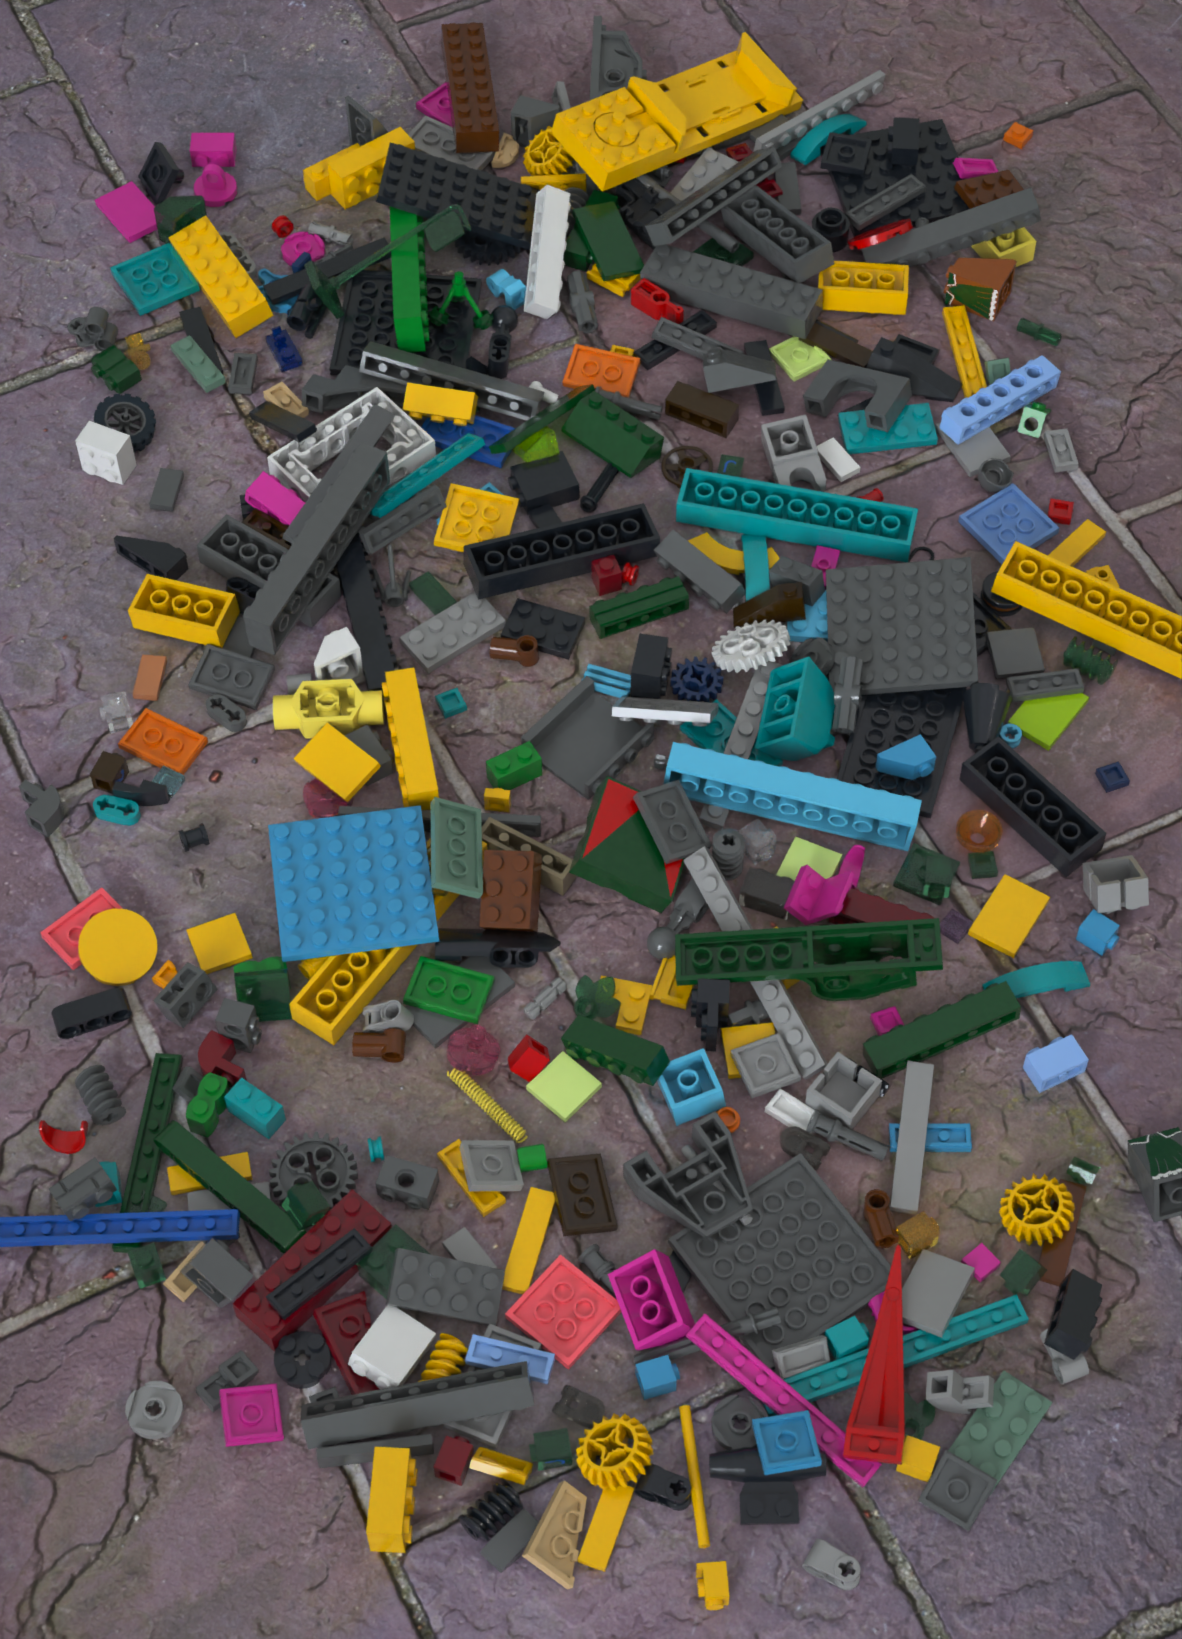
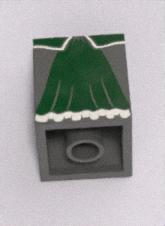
M1176 1127L1128 1140V1162L1153 1221L1158 1222L1182 1215V1131L1180 1128Z

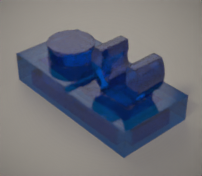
M280 326L272 328V334L265 336V339L281 372L302 366V358L287 330L281 331Z

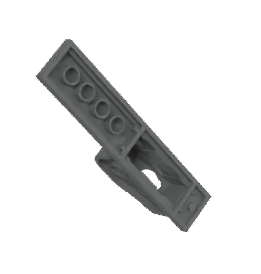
M594 16L590 100L622 87L627 89L630 77L635 76L644 80L647 78V70H642L643 61L638 52H635L629 43L630 39L626 32L606 31V25H602V16ZM586 173L587 194L590 198L593 190L600 191V188Z

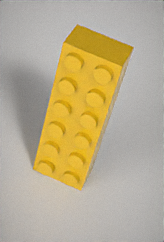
M206 215L168 237L173 248L194 276L200 289L235 339L274 316L266 298Z
M413 667L385 672L386 682L381 684L385 711L387 712L388 728L391 733L392 749L395 754V765L399 776V786L403 797V808L421 805V810H431L430 802L434 797L439 798L415 669Z

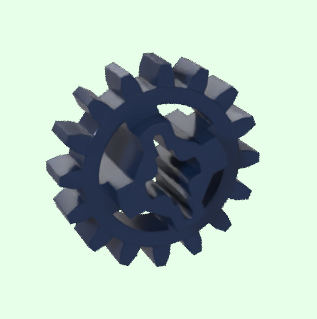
M694 657L692 662L685 658L684 665L677 663L676 670H672L670 687H672L673 695L678 694V700L681 701L686 699L687 701L709 702V698L716 700L717 693H722L723 676H721V669H715V662L707 664V658H704L702 662L698 661L697 657Z

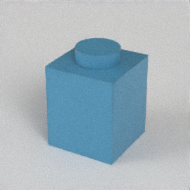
M1093 909L1079 926L1076 940L1103 956L1108 948L1112 950L1119 941L1120 937L1117 936L1120 925Z
M668 1355L635 1365V1375L643 1400L676 1391L677 1380H680V1374L676 1363L671 1364Z

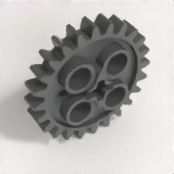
M315 1131L313 1138H309L305 1132L301 1141L296 1136L293 1137V1145L284 1142L285 1152L281 1150L276 1151L279 1159L271 1160L272 1167L274 1168L269 1169V1174L272 1178L269 1180L270 1186L274 1188V1197H279L280 1205L287 1203L289 1212L297 1207L298 1216H301L304 1210H308L309 1217H312L316 1210H318L320 1216H323L325 1208H328L330 1211L335 1203L337 1204L342 1197L350 1192L349 1189H356V1184L353 1180L358 1179V1173L355 1171L357 1169V1162L352 1161L354 1159L353 1152H347V1144L340 1145L338 1137L330 1141L329 1133H326L321 1139L319 1138L318 1131ZM308 1154L313 1155L320 1189L319 1195H316L314 1192L307 1158ZM322 1157H330L326 1162L318 1161ZM297 1162L304 1163L299 1168L292 1167ZM327 1181H335V1184L332 1186L323 1185ZM302 1186L308 1187L304 1192L297 1191Z

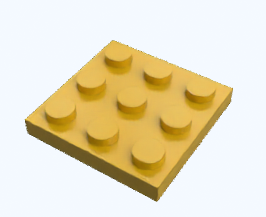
M451 483L445 501L447 507L442 511L434 539V546L464 552L465 545L510 535L519 498Z

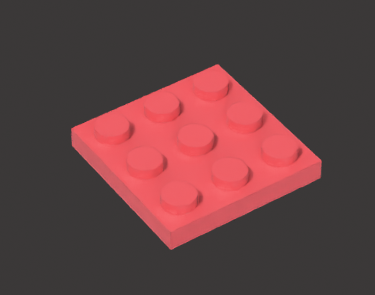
M560 1254L505 1313V1318L530 1339L541 1343V1347L546 1352L554 1353L555 1359L569 1370L621 1313V1309L617 1299Z

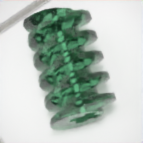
M1074 636L1064 652V666L1068 667L1072 664V669L1079 668L1083 676L1089 673L1090 680H1095L1098 677V684L1103 685L1112 676L1118 659L1113 664L1110 663V654L1102 659V650L1093 654V645L1086 650V641L1076 645L1077 637Z

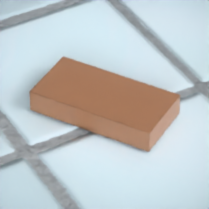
M142 654L133 690L134 699L158 701L167 664L166 656Z

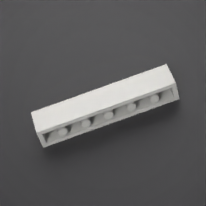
M546 185L536 194L524 312L544 319H548L557 313L561 304L559 294L563 285L561 275L565 266L563 256L567 246L565 237L569 227L567 222L568 213L571 208V203L569 202L570 193L550 185Z

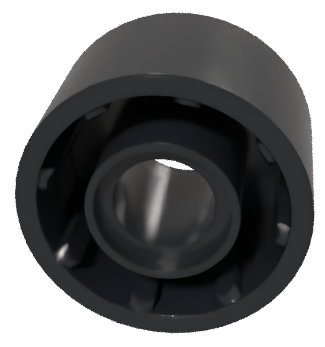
M830 207L821 210L813 217L812 228L831 242L832 252H838L845 248L848 243L850 227L848 217L837 208Z

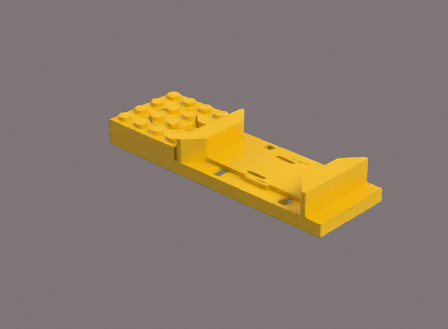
M744 32L741 35L736 51L656 83L635 76L630 77L627 89L622 87L557 113L551 133L603 192L766 124L781 114L785 116L801 108L803 99L797 94V88L750 36ZM760 103L767 111L762 113L755 104ZM699 127L701 132L709 136L703 137L696 128Z

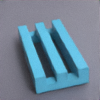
M588 664L584 678L588 676L594 681L603 683L594 682V691L618 698L629 696L631 691V675ZM612 686L620 687V688H623V689H625V690L618 689V688H615V687H612Z

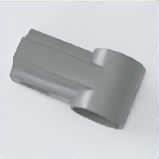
M1048 1328L1041 1332L1040 1338L1043 1343L1045 1342ZM1045 1345L1052 1359L1054 1374L1060 1384L1063 1385L1089 1374V1367L1082 1353L1073 1360Z

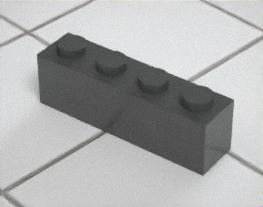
M672 530L654 549L658 557L656 561L665 570L670 568L674 571L673 575L675 577L679 576L682 583L685 581L689 583L691 590L699 597L704 595L708 599L709 605L717 611L721 609L727 614L746 593L738 580L675 530Z

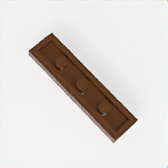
M1060 1179L1059 1184L1064 1183L1067 1192L1069 1191L1072 1195V1202L1075 1205L1073 1212L1074 1222H1069V1231L1062 1230V1239L1054 1236L1052 1244L1048 1240H1044L1035 1280L1059 1286L1065 1278L1087 1187L1064 1179ZM1054 1200L1052 1211L1057 1212L1059 1204Z

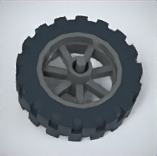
M119 393L114 394L111 398L110 396L106 397L103 403L100 402L98 404L97 410L94 413V423L108 428L118 427L117 431L130 435L134 453L137 450H144L145 446L151 443L156 426L155 413L153 409L150 410V405L146 401H141V398L138 396L132 397L131 394L125 393V395H120ZM112 416V417H114L117 421H107V420ZM139 421L141 427L132 423ZM129 429L134 430L136 432L131 434Z

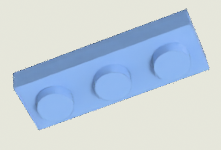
M473 1334L465 1363L466 1365L488 1369L527 1361L531 1380L548 1384L555 1361V1354Z

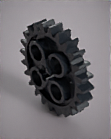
M455 227V247L458 248L459 254L463 253L464 259L470 257L471 263L479 260V265H482L484 261H487L488 266H490L491 262L495 261L499 265V260L502 259L504 262H508V256L515 258V252H521L518 246Z

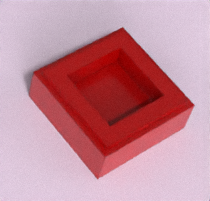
M1050 498L1047 516L1054 523L1070 525L1074 502Z

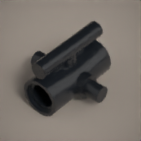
M313 284L303 286L296 303L287 311L288 317L286 320L287 324L296 331H304L308 326L304 335L309 339L313 338L329 307V303L321 299L323 296L322 291Z

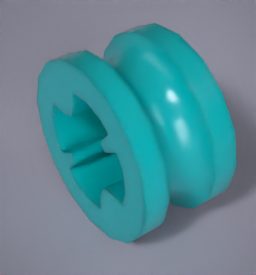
M381 1136L377 1137L376 1140L367 1138L371 1162H375L377 1158L381 1159V1161L384 1160Z

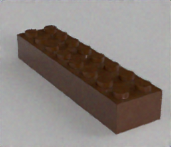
M483 23L441 24V46L456 153L499 151V125Z

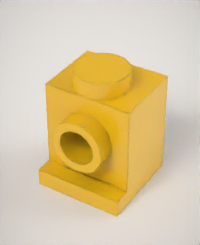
M726 1561L696 1563V1578H702L697 1579L698 1597H704L706 1609L719 1610L724 1605H729Z

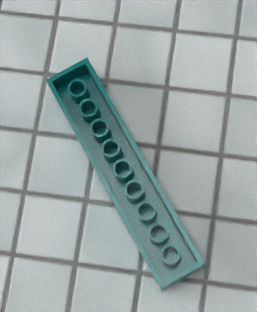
M686 468L676 504V522L765 536L766 538L816 547L818 545L844 552L900 562H908L918 515V508Z

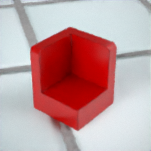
M527 1034L508 1056L510 1071L528 1082H531L550 1061L548 1048Z

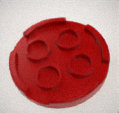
M905 219L867 231L848 240L849 249L853 250L855 247L862 249L887 241V239L897 236L896 234L898 233L902 235L910 231L913 225L911 219Z

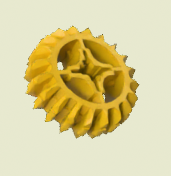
M550 126L546 130L541 129L540 133L535 135L533 140H529L530 145L525 147L526 153L523 154V163L531 176L561 175L563 172H567L569 166H573L572 161H574V158L551 133L552 127Z
M1033 1173L1031 1180H1027L1022 1176V1183L1018 1184L1013 1181V1190L1005 1189V1198H1001L999 1213L1002 1217V1224L1007 1228L1010 1236L1015 1235L1019 1243L1025 1239L1029 1246L1033 1241H1037L1041 1247L1043 1240H1048L1052 1244L1054 1236L1062 1239V1230L1069 1231V1222H1074L1073 1212L1075 1205L1072 1202V1195L1069 1191L1067 1192L1064 1183L1059 1184L1055 1177L1049 1181L1048 1176L1045 1174L1041 1179H1037V1176ZM1052 1199L1059 1204L1057 1212L1052 1211L1050 1207ZM1018 1207L1021 1208L1024 1213V1218L1022 1221L1016 1217V1211Z
M614 1413L609 1420L603 1416L602 1422L599 1424L593 1421V1428L591 1430L584 1429L586 1437L578 1439L580 1447L576 1449V1455L578 1456L576 1459L577 1465L581 1469L584 1478H587L594 1486L599 1485L603 1490L609 1486L616 1491L619 1484L627 1489V1482L630 1480L637 1483L636 1476L638 1474L645 1475L644 1466L651 1465L649 1457L654 1455L652 1438L648 1434L646 1427L640 1424L639 1420L635 1417L630 1419L626 1414L620 1418ZM629 1438L634 1440L633 1448L628 1447L629 1444L627 1442ZM597 1455L601 1456L602 1462L600 1466L596 1465Z

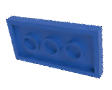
M475 415L474 424L467 423V426L454 425L453 421L445 420L444 423H437L427 417L421 427L435 440V447L444 450L468 433L482 437L485 445L468 458L498 468H502L512 451L511 449L505 453L492 454L489 446L515 428Z

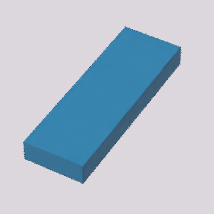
M889 1123L890 1152L897 1151L900 1123ZM970 1123L927 1124L924 1152H971Z

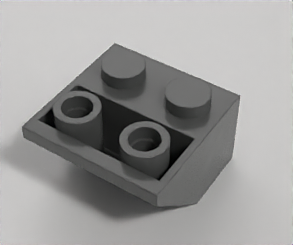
M520 95L511 111V135L521 147L529 146V140H533L535 135L540 133L541 129L546 130L548 126L553 127L555 116L557 113H560V106Z

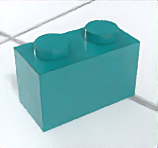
M242 1077L224 1096L228 1112L267 1139H270L286 1121L283 1105Z

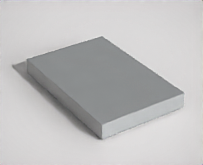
M940 423L936 424L935 430L969 477L977 475L981 464L988 459L996 458L1001 459L1005 463L1010 462L1011 456L990 427L958 445L939 428Z
M923 1249L902 1288L903 1323L942 1337L975 1274V1268Z

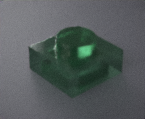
M1074 1157L1066 1174L1071 1175V1178L1078 1183H1089L1092 1185L1100 1168Z

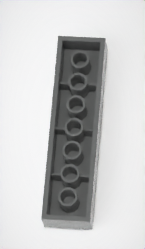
M666 244L655 247L640 272L641 280L645 278L666 291L670 296V300L802 339H806L823 309L822 289Z

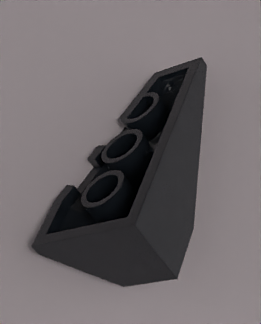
M882 337L874 348L866 367L910 378L912 395H921L929 400L953 402L962 388V383L905 346Z

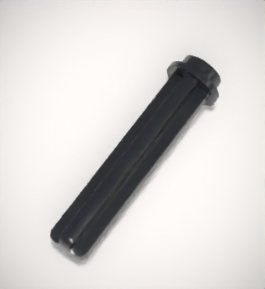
M611 463L606 465L587 495L581 497L580 507L585 512H592L597 509L598 501L619 472Z

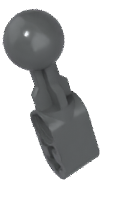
M693 878L676 900L673 912L669 916L670 922L668 925L654 929L647 938L648 951L657 959L663 960V958L669 959L675 955V934H680L682 930L689 929L693 922L698 923L709 909Z

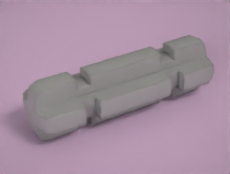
M560 977L555 978L550 983L551 986H546L533 999L534 1002H529L524 1007V1013L531 1020L535 1019L540 1014V1010L544 1011L557 998V994L561 995L566 990L567 984Z

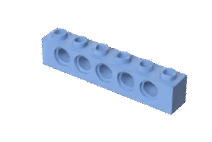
M1043 355L1035 360L1032 359L1021 368L1012 370L1009 375L1002 379L998 378L990 386L981 388L969 398H964L957 405L945 409L941 416L942 420L939 428L959 445L1056 388L1061 371Z

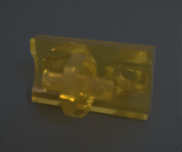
M140 333L125 337L128 350L124 351L125 357L131 356L130 360L139 370L148 368L151 362L150 356L146 353L151 350L149 343L144 345Z

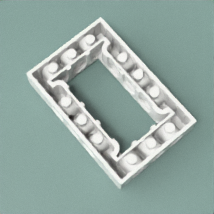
M376 387L316 425L317 431L301 442L291 441L269 455L267 460L270 475L278 478L281 485L285 488L294 490L299 495V498L306 503L322 480L320 478L317 479L311 471L343 450L374 404L395 415L394 420L382 435L391 444V448L386 451L390 474L389 485L408 473H412L435 457V440Z

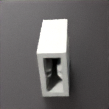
M387 1305L352 1351L348 1365L352 1367L356 1374L366 1376L375 1382L379 1389L403 1385L430 1349L436 1333L399 1308Z

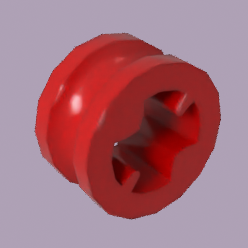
M281 215L272 222L271 227L280 238H285L293 231L294 224L287 216Z
M627 562L622 571L623 584L629 582L630 586L635 585L639 574L638 565L632 567L631 563Z

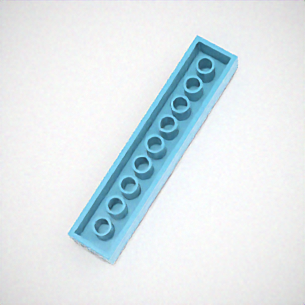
M676 742L672 744L663 783L666 784L679 780L688 799L904 851L909 850L917 827L922 800L914 799L907 795L901 796L889 793L886 790L867 788L861 784H850L839 781L836 778L816 776L810 772H799L785 766L778 767L759 760H748L737 755H727L712 749H702L687 743Z

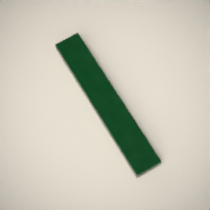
M594 385L575 388L489 446L491 453L498 454L510 451L574 408L579 400L595 391Z

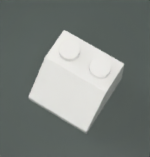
M347 627L335 630L324 637L314 662L316 681L352 679L354 681L364 676L360 647Z

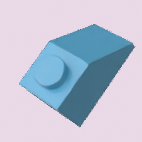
M920 734L878 753L876 769L878 772L914 780L920 776L925 777L934 770L936 755Z

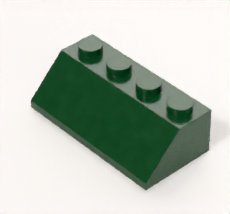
M596 391L579 400L561 429V432L607 463H611L613 467H616L617 470L629 478L634 477L660 459L664 441L662 435Z

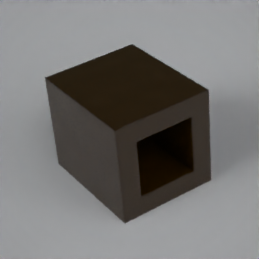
M103 751L90 773L93 787L113 794L112 789L115 782L123 783L129 773L126 758L118 753Z

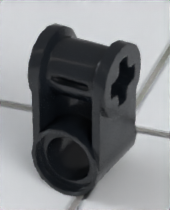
M655 1464L644 1466L645 1475H640L634 1490L636 1495L647 1501L656 1502L677 1511L684 1510L690 1505L692 1499L691 1484L687 1478L667 1471ZM679 1490L683 1491V1493L680 1492L678 1496H674V1494H677Z

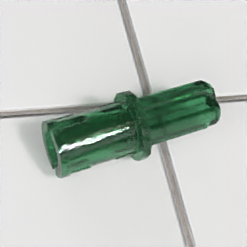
M1023 317L1017 326L1018 332L1030 335L1036 341L1040 339L1054 346H1058L1062 338L1061 333L1044 327L1043 323L1039 325Z

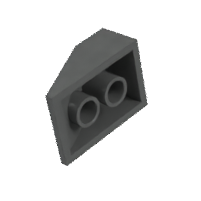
M349 95L345 97L350 146L356 143L362 146L388 133L372 114Z
M720 348L708 350L704 354L703 370L708 393L776 380L775 362L730 350H721Z

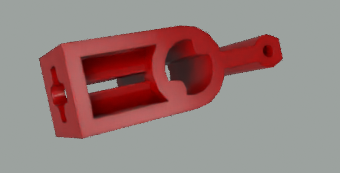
M643 278L631 288V305L655 320H660L663 317L677 324L683 322L684 309L671 303L669 294L660 287Z

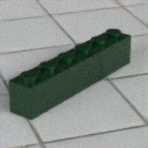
M1006 981L1000 984L993 983L982 992L964 996L957 1003L952 1005L945 1004L934 1013L920 1015L909 1024L904 1026L897 1025L886 1034L870 1037L863 1043V1056L872 1073L877 1075L879 1079H883L906 1069L907 1061L922 1062L1019 1019L1021 1006Z

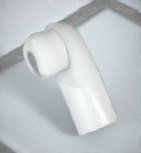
M533 381L529 388L543 391V401L553 404L559 396L543 388L542 384L538 381Z

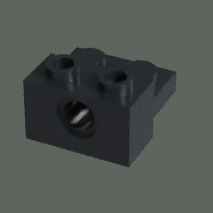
M698 979L697 989H692L691 1017H696V1027L701 1028V1041H706V1051L716 1052L718 1028H726L728 1026L730 980Z

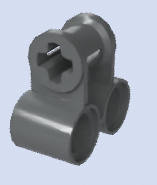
M101 307L90 308L87 317L75 318L67 326L69 333L75 336L79 347L94 345L101 352L111 345H115L119 331L116 325L107 322L109 314Z

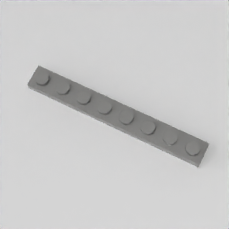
M879 70L756 138L753 152L773 146L775 149L786 146L790 141L797 137H802L806 132L824 120L844 111L846 112L854 105L864 102L870 96L880 93L883 89L886 75Z
M768 661L766 662L767 666L759 665L758 669L754 671L724 754L737 755L741 758L749 759L759 731L770 673L773 669L783 665ZM704 804L699 821L703 825L721 830L724 827L730 809Z

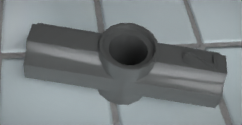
M580 270L572 271L567 276L571 311L575 313L579 331H583L585 334L592 333L593 330L598 328L593 291L589 290L585 273H582Z
M850 656L841 659L839 682L836 683L834 692L835 713L832 729L835 732L842 734L854 733L857 707H860L862 686L860 683L863 659Z

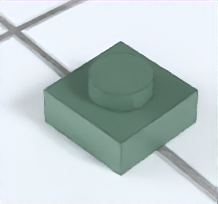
M1009 358L985 361L987 384H993L998 378L1002 379L1010 374Z

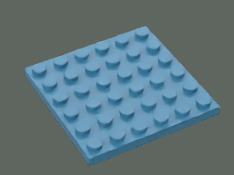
M421 805L268 825L283 962L439 942Z

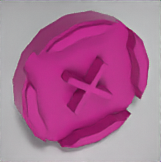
M208 164L204 167L202 175L194 183V194L196 199L205 206L221 207L225 205V202L234 200L237 195V183L234 177L224 172L220 166Z

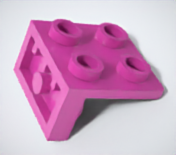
M802 866L784 909L805 925L837 916L842 911L843 901L852 887L851 882L854 873L847 871L825 879L810 866Z

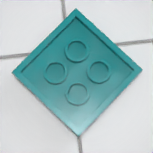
M170 242L110 267L111 274L140 316L200 291L198 282Z

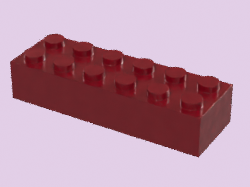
M352 1189L232 1303L236 1317L275 1352L282 1337L295 1333L313 1316L314 1309L323 1306L394 1237L392 1223ZM355 1228L372 1247V1252L283 1320L266 1300V1296Z

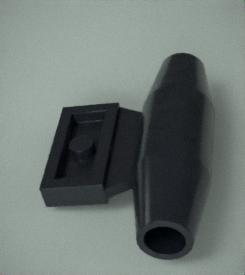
M737 1448L709 1454L710 1478L745 1483L739 1495L740 1525L799 1524L798 1493L792 1482L826 1476V1453L819 1451L822 1459L821 1466L764 1475L758 1448Z

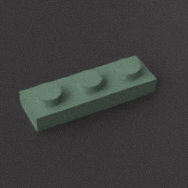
M190 335L170 345L171 351L206 393L226 383L224 375Z

